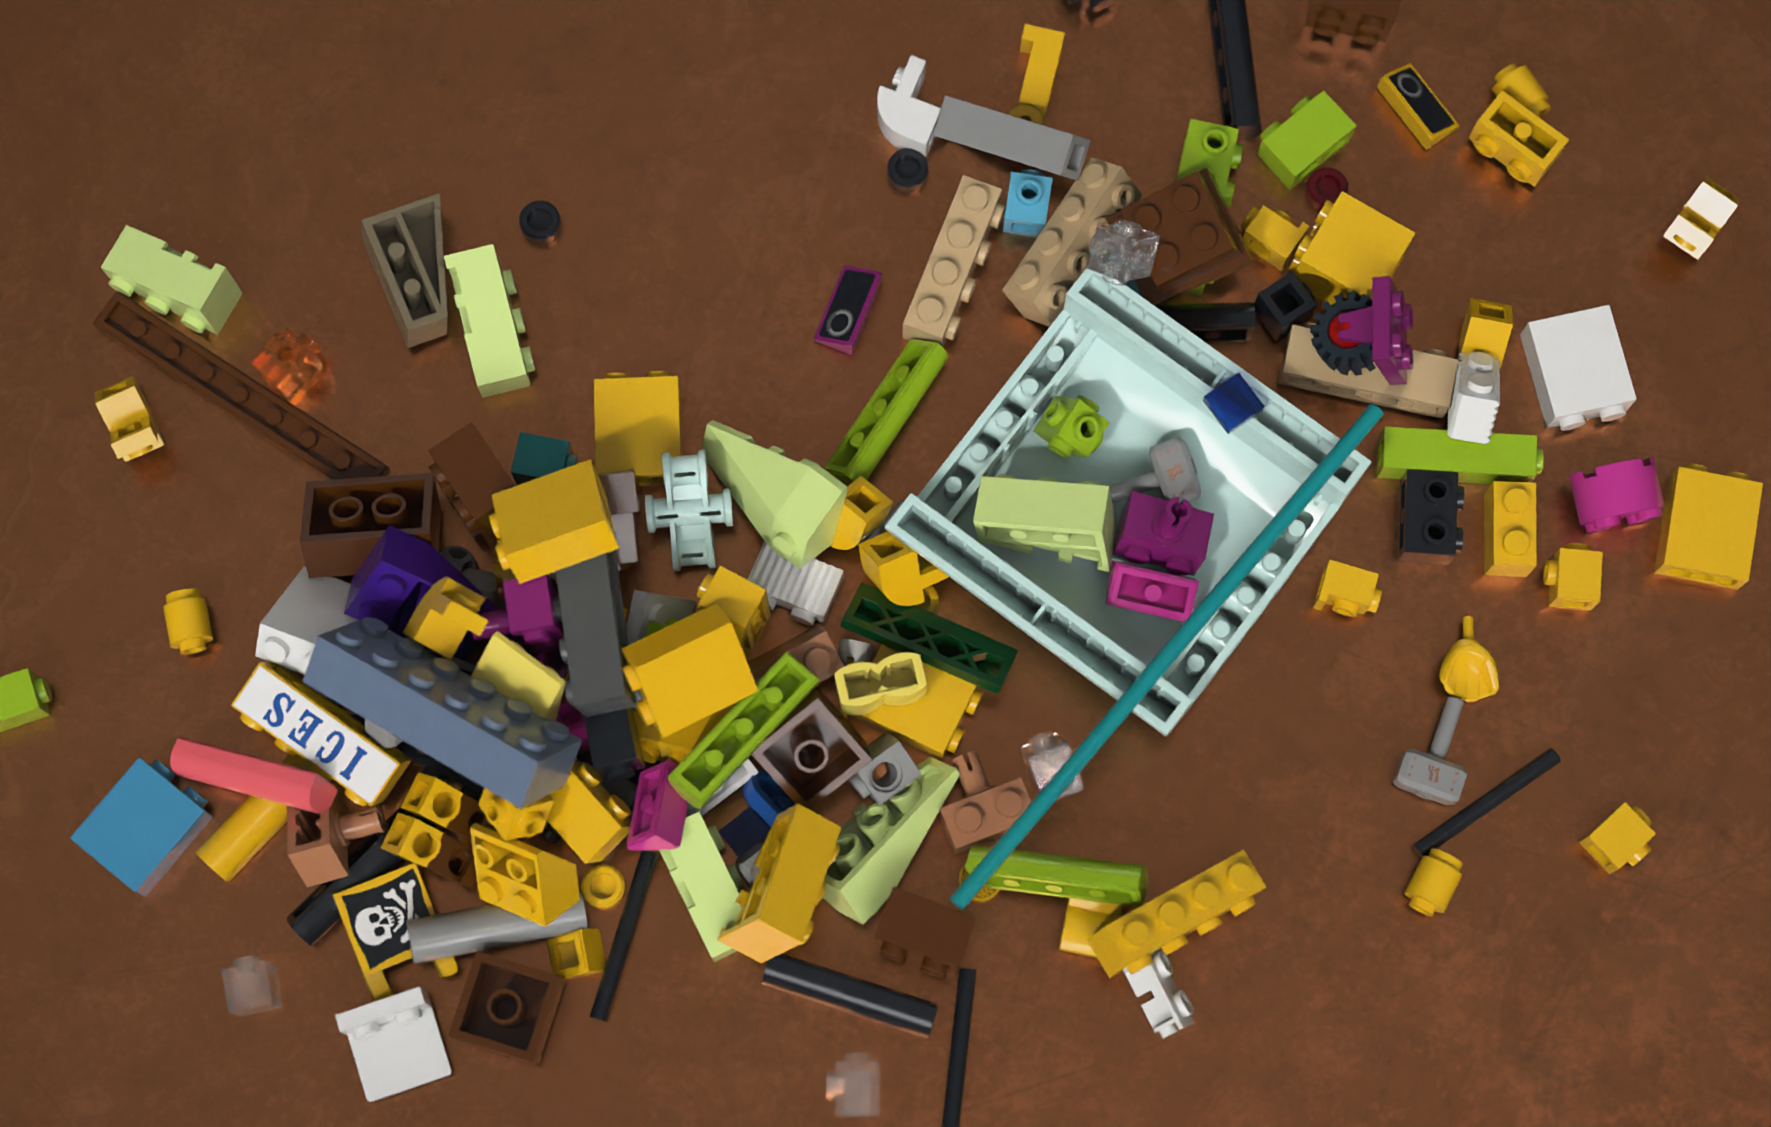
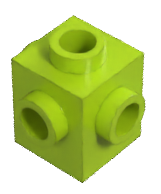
M1078 395L1077 398L1054 396L1033 432L1048 442L1047 447L1052 452L1065 459H1069L1070 456L1088 458L1101 445L1103 433L1110 422L1097 413L1100 409L1099 406L1084 396Z

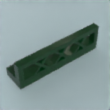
M862 582L840 627L900 653L911 652L920 654L923 663L997 695L1002 686L1004 687L1018 653V650L915 605H897L891 602L880 590Z

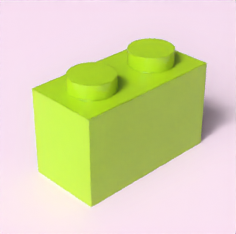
M1324 90L1313 99L1309 95L1304 97L1291 110L1292 116L1283 124L1279 121L1274 122L1260 136L1262 142L1257 156L1289 190L1294 188L1351 141L1357 125Z

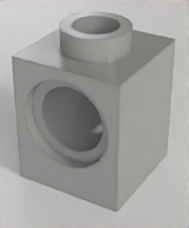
M885 732L868 745L872 761L850 777L849 781L862 799L869 795L881 805L922 774L899 740L890 733ZM882 762H887L888 769L885 775L879 779H873L874 768Z

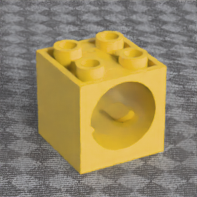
M1342 191L1335 203L1329 200L1326 201L1315 220L1316 224L1310 235L1306 234L1299 245L1289 270L1294 272L1300 282L1308 286L1315 301L1320 304L1328 301L1330 305L1336 303L1334 296L1341 294L1344 299H1348V292H1356L1359 298L1364 294L1372 300L1373 277L1393 276L1415 232Z

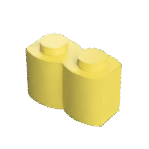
M903 652L893 654L884 658L878 664L870 662L849 664L834 674L841 711L847 715L867 714L875 711L884 703L894 706L911 704L924 697L927 692V682L921 657L917 653Z

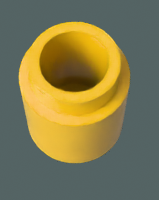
M1513 63L1494 77L1497 83L1493 86L1492 90L1496 96L1503 90L1539 118L1543 117L1551 109L1547 102L1548 94L1527 65L1517 67Z
M195 588L181 589L168 593L165 596L167 604L163 606L170 647L180 649L181 654H194L204 651L206 649L205 644L213 640L206 599L201 598L200 590Z
M1431 848L1428 856H1422L1404 893L1411 899L1409 906L1430 917L1433 916L1434 912L1444 913L1462 877L1459 871L1463 863L1444 851Z

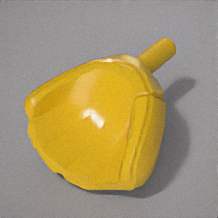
M1472 616L1463 617V639L1456 641L1442 663L1439 674L1440 682L1443 683L1447 693L1466 702H1476L1485 697L1493 696L1500 688V673L1497 661L1487 647L1474 640V619Z

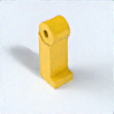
M1029 24L1024 25L1020 52L1029 53L1030 57L1018 106L1014 107L1009 115L1044 125L1063 49L1065 32Z

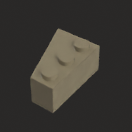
M440 193L361 220L362 242L407 348L447 335L448 312Z

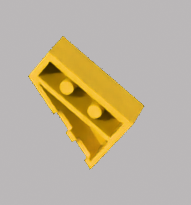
M719 566L714 576L707 574L699 587L697 597L701 600L697 612L717 603L732 622L747 661L771 618L767 590Z
M796 804L778 814L753 864L759 868L750 892L741 890L735 903L742 906L732 928H722L717 940L760 963L804 944L813 929L811 917L815 905L820 902L826 891L827 884L824 882L827 869L834 862L839 852L837 840L842 827L800 804Z

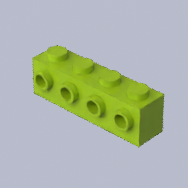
M1190 118L1176 181L1207 168L1212 173L1227 206L1230 207L1235 183L1228 182L1230 168H1239L1244 146L1236 143L1239 129ZM1205 284L1186 293L1202 296Z

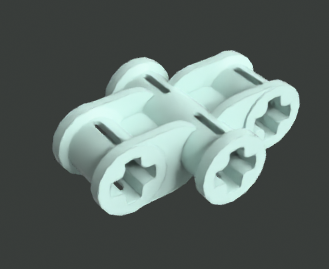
M705 449L698 450V453L693 455L671 456L669 452L662 453L663 477L667 498L654 499L652 495H645L648 533H655L656 528L670 527L673 571H680L682 566L706 564L709 568H716L712 524L725 523L727 527L733 526L731 489L725 488L722 493L709 494Z

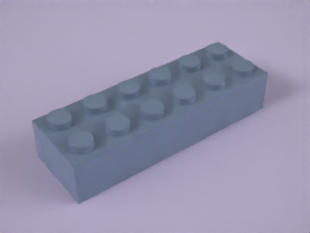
M366 617L318 635L302 681L520 809L566 785L582 743V739L569 733V729L562 723L546 720L532 712V708L525 702L502 695L495 691V686L490 682L474 679L460 671L459 666L453 661L430 654L423 650V646L419 642L410 638H402L388 630V626L384 622L375 618Z

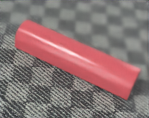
M182 737L180 739L177 738L171 752L170 765L173 773L177 776L317 814H322L329 809L338 791L335 785L318 773Z

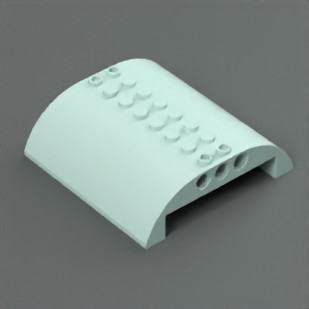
M1092 261L1067 292L1064 309L920 494L916 497L910 493L885 525V529L1118 701L1184 622L1106 605L1110 572L1098 570L1097 561L1073 556L1071 563L1059 561L1058 552L1033 547L1032 553L1029 554L978 542L973 519L981 476L995 477L996 475L1006 474L1017 479L1037 480L1039 478H1052L1066 483L1094 481L1101 485L1110 486L1154 471L1149 457L1150 447L1178 437L1182 438L1186 443L1190 458L1194 461L1197 470L1196 476L1201 488V497L1189 503L1192 508L1214 513L1206 559L1195 576L1189 574L1181 575L1199 581L1192 610L1193 613L1340 438ZM1078 395H1081L1097 404L1100 408L1097 413L1110 423L1103 433L1101 445L1088 458L1070 456L1069 459H1065L1052 452L1047 447L1048 442L1033 432L1054 396L1077 398ZM1355 449L1132 710L1134 714L1164 736H1167L1174 729L1307 554L1372 461ZM1160 487L1142 493L1163 499ZM1128 498L1113 502L1117 530L1121 510ZM1112 555V560L1168 572L1166 568L1149 563L1136 564L1128 561L1124 556Z

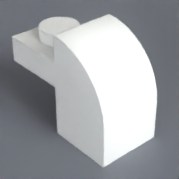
M911 55L906 68L898 67L891 89L881 85L879 87L877 95L878 124L883 135L892 145L899 149H914L922 153L926 158L935 138L933 134L941 108L916 99L926 77V61Z

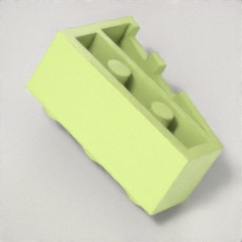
M126 225L101 266V269L110 279L108 284L126 296L130 297L133 292L146 298L144 303L163 315H167L169 310L182 317L180 321L198 333L202 334L207 329L218 335L243 294L227 268L215 263L211 269L197 262L198 256L187 250L181 254L168 247L169 244Z
M493 244L445 255L444 260L452 277L456 294L454 298L456 306L460 311L465 332L464 337L475 380L482 398L531 386L528 372L536 371L530 346L522 348L519 333L526 332L521 309L512 308L510 295L516 294L517 291L511 269L503 270Z
M1006 474L996 475L995 477L981 476L973 519L978 542L1029 554L1032 553L1033 547L1058 552V560L1071 563L1073 556L1097 561L1098 570L1110 572L1117 525L1109 486L1101 485L1094 481L1066 483L1052 478H1039L1037 480L1017 479Z
M697 812L685 818L680 847L659 851L712 960L716 962L737 951L719 942L717 939L722 928L730 929L733 927L742 908L741 905L735 903L739 895L738 890L745 887L734 863L726 866L719 853L720 850L726 847L715 824L707 828L700 812Z

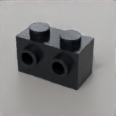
M1406 470L1400 479L1398 562L1449 565L1456 556V552L1461 553L1463 547V528L1457 527V511L1462 512L1465 493L1464 487L1458 486V473Z

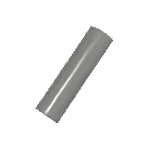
M579 887L580 901L546 927L492 904L406 920L413 964L551 938L575 930L587 929V917L581 889Z

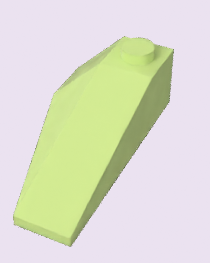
M714 420L707 423L701 450L705 449L708 464L724 486L731 489L732 497L769 547L775 550L780 557L785 558L798 569H801L832 545L848 490L845 484L815 462L805 458L797 462L785 457L784 449L774 445L769 449L756 445L750 435Z
M928 757L916 766L922 775L881 805L875 802L868 807L862 803L852 810L855 817L841 826V836L837 840L839 852L834 862L828 867L824 878L827 886L823 898L832 907L863 925L879 910L889 898L893 886L897 887L939 813L940 808L960 775L957 768L935 758Z

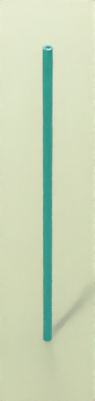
M1371 403L952 894L949 899L957 907L963 910L1376 425L1384 415L1378 406Z

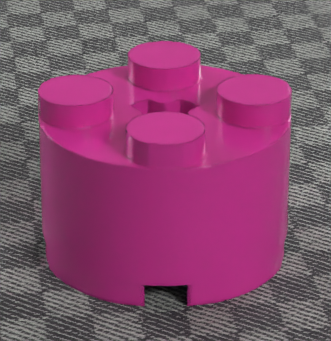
M1649 457L1645 460L1642 458L1595 467L1594 473L1583 475V471L1569 475L1580 526H1585L1587 534L1608 530L1613 526L1620 525L1621 518H1626L1627 524L1633 525L1663 516L1661 509L1665 508L1654 457Z

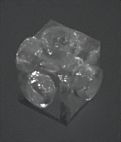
M1122 219L1116 220L1115 224L1097 227L1096 233L1089 245L1091 255L1088 269L1103 274L1102 279L1115 285H1127L1128 281L1149 277L1160 235L1141 229V226L1135 222Z

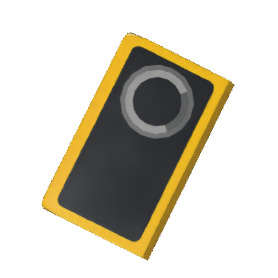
M1411 63L1393 70L1380 78L1377 86L1378 90L1425 150L1460 127Z

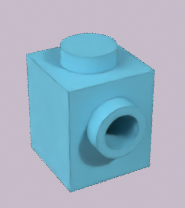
M1030 169L1022 170L1020 173L1011 172L1003 232L1033 237L1039 236L1046 225L1053 178L1044 177L1045 175L1042 172Z

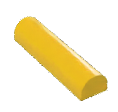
M299 754L297 756L288 755L281 762V764L311 771L309 768L311 763ZM249 795L195 853L215 873L229 883L287 822V805Z

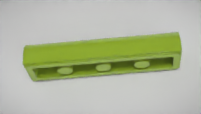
M914 338L909 340L825 465L824 470L846 486H849L860 476L866 480L869 478L947 361L948 353L938 342Z
M786 651L756 683L758 692L740 700L669 774L668 780L671 786L689 804L701 809L819 684L820 679Z
M975 844L971 846L966 862L968 874L975 869L992 849V846ZM1014 849L983 887L1140 907L1144 905L1147 867L1140 864Z

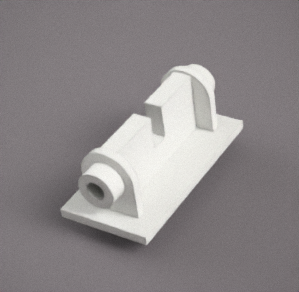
M1160 950L1150 955L1154 962L1133 975H1130L1127 969L1124 970V973L1137 997L1152 991L1155 998L1141 1006L1154 1033L1159 1031L1162 1039L1178 1032L1174 1023L1177 1024L1180 1030L1195 1022L1191 1016L1194 1012L1191 1001L1184 991H1178L1171 977L1173 974L1172 964L1167 955Z

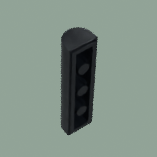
M1208 0L1223 126L1239 129L1237 140L1251 139L1262 133L1246 0Z
M1254 302L1161 304L1155 306L1206 343L1250 342L1253 339L1256 328Z
M400 807L385 821V832L372 834L348 857L349 876L320 884L287 916V922L290 927L308 945L313 947L341 919L333 898L334 894L387 874L403 859L380 848L398 813L416 818L433 828L437 825Z
M783 953L768 960L761 985L927 1039L929 1038L939 1007L937 1003Z

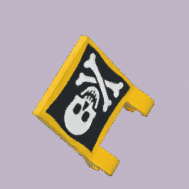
M415 863L333 895L373 1002L392 996L382 970L412 958L406 920L436 915ZM454 957L433 961L436 971L441 978L451 976L458 971Z

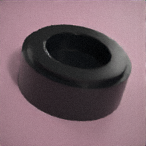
M910 148L895 152L887 164L889 182L894 188L902 192H913L920 189L928 177V163L924 155Z
M540 200L529 203L523 208L519 216V225L524 237L535 244L552 242L557 238L562 228V221L557 208L547 201Z

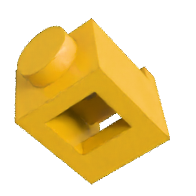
M1263 205L1260 210L1253 207L1240 227L1245 230L1243 240L1248 250L1282 272L1297 251L1310 226L1302 222L1298 228L1293 225V220L1283 211L1278 209L1271 210Z
M1329 559L1323 569L1313 608L1322 610L1325 604L1333 605L1332 610L1334 612L1350 617H1356L1357 613L1364 615L1366 611L1376 613L1383 590L1376 587L1379 574Z

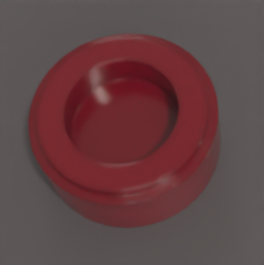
M1334 168L1318 169L1310 176L1305 189L1306 198L1314 208L1321 210L1327 200L1335 203L1342 191L1348 194V181L1340 171Z

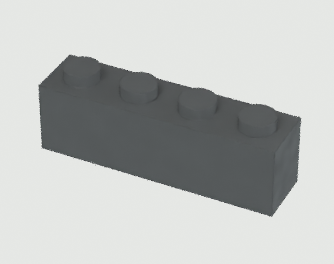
M613 550L552 572L551 576L554 581H557L559 596L554 597L555 613L558 621L563 622L564 637L559 639V648L564 663H568L570 679L565 680V693L571 706L574 705L585 717L637 707L635 691L632 692L629 688L622 667L627 666V662L621 649L629 644L616 551Z

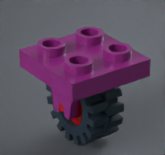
M1390 276L1373 277L1372 300L1367 295L1362 294V297L1359 298L1356 292H1348V299H1344L1341 294L1334 296L1336 303L1330 305L1328 301L1322 304L1325 311L1323 314L1316 311L1313 318L1317 324L1311 325L1310 332L1314 336V338H1311V341L1317 350L1316 352L1333 371L1337 369L1340 374L1347 376L1348 372L1352 371L1357 376L1363 375L1361 368L1367 367L1369 372L1376 369L1373 364L1374 362L1389 385L1407 384V370H1412L1414 363L1412 346L1407 344V329H1413V309L1411 304L1405 302L1403 290L1397 289Z

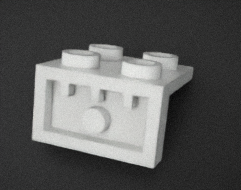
M417 987L335 1015L339 1031L348 1035L368 1101L374 1102L452 1074L428 991L424 988Z

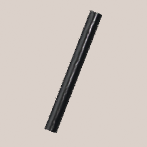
M1549 748L1412 845L1420 858L1428 856L1431 848L1438 849L1561 762L1559 755L1554 749Z
M641 850L589 1016L591 1018L604 1022L607 1021L658 854Z
M959 968L942 1127L960 1126L977 971L974 969Z

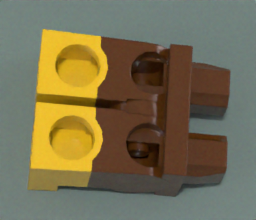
M418 772L401 808L443 829L439 831L416 818L398 813L380 848L468 888H472V886L478 887L470 827L477 823L496 832L498 831L487 820L478 801L436 777Z

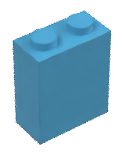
M139 757L70 839L131 890L146 897L211 821L213 816L204 809L208 801L190 786L184 791L180 790L171 782L176 775L156 759L150 765Z

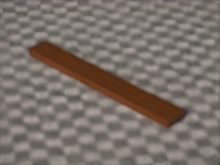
M118 291L115 292L92 323L96 329L329 480L387 476L391 471L389 466Z

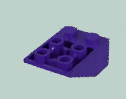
M389 525L353 576L344 614L357 620L366 617L378 619L388 626V630L402 638H410L403 633L406 625L428 590L444 577H448L486 598L477 614L500 609L429 543ZM467 630L453 657L465 660L478 641L474 640L471 631ZM422 644L423 649L432 652L438 656H443Z

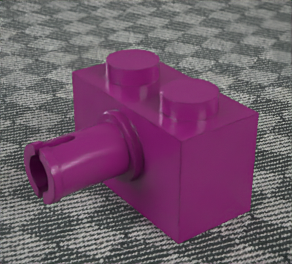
M1132 491L1121 510L1113 554L1124 556L1132 563H1149L1166 568L1168 572L1175 575L1189 574L1195 576L1206 559L1214 513L1192 508L1186 499H1183L1182 503L1178 504L1180 497L1171 498L1167 501Z
M548 575L519 584L517 579L503 581L507 608L479 613L480 616L489 621L480 636L472 632L474 640L481 641V639L491 638L498 631L502 635L512 634L528 649L533 648L535 653L558 650L559 639L564 637L563 623L558 621L554 608V597L559 596L558 585Z

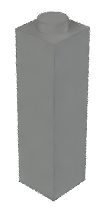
M945 95L943 104L939 107L941 111L934 130V136L1054 174L1079 180L1091 140Z

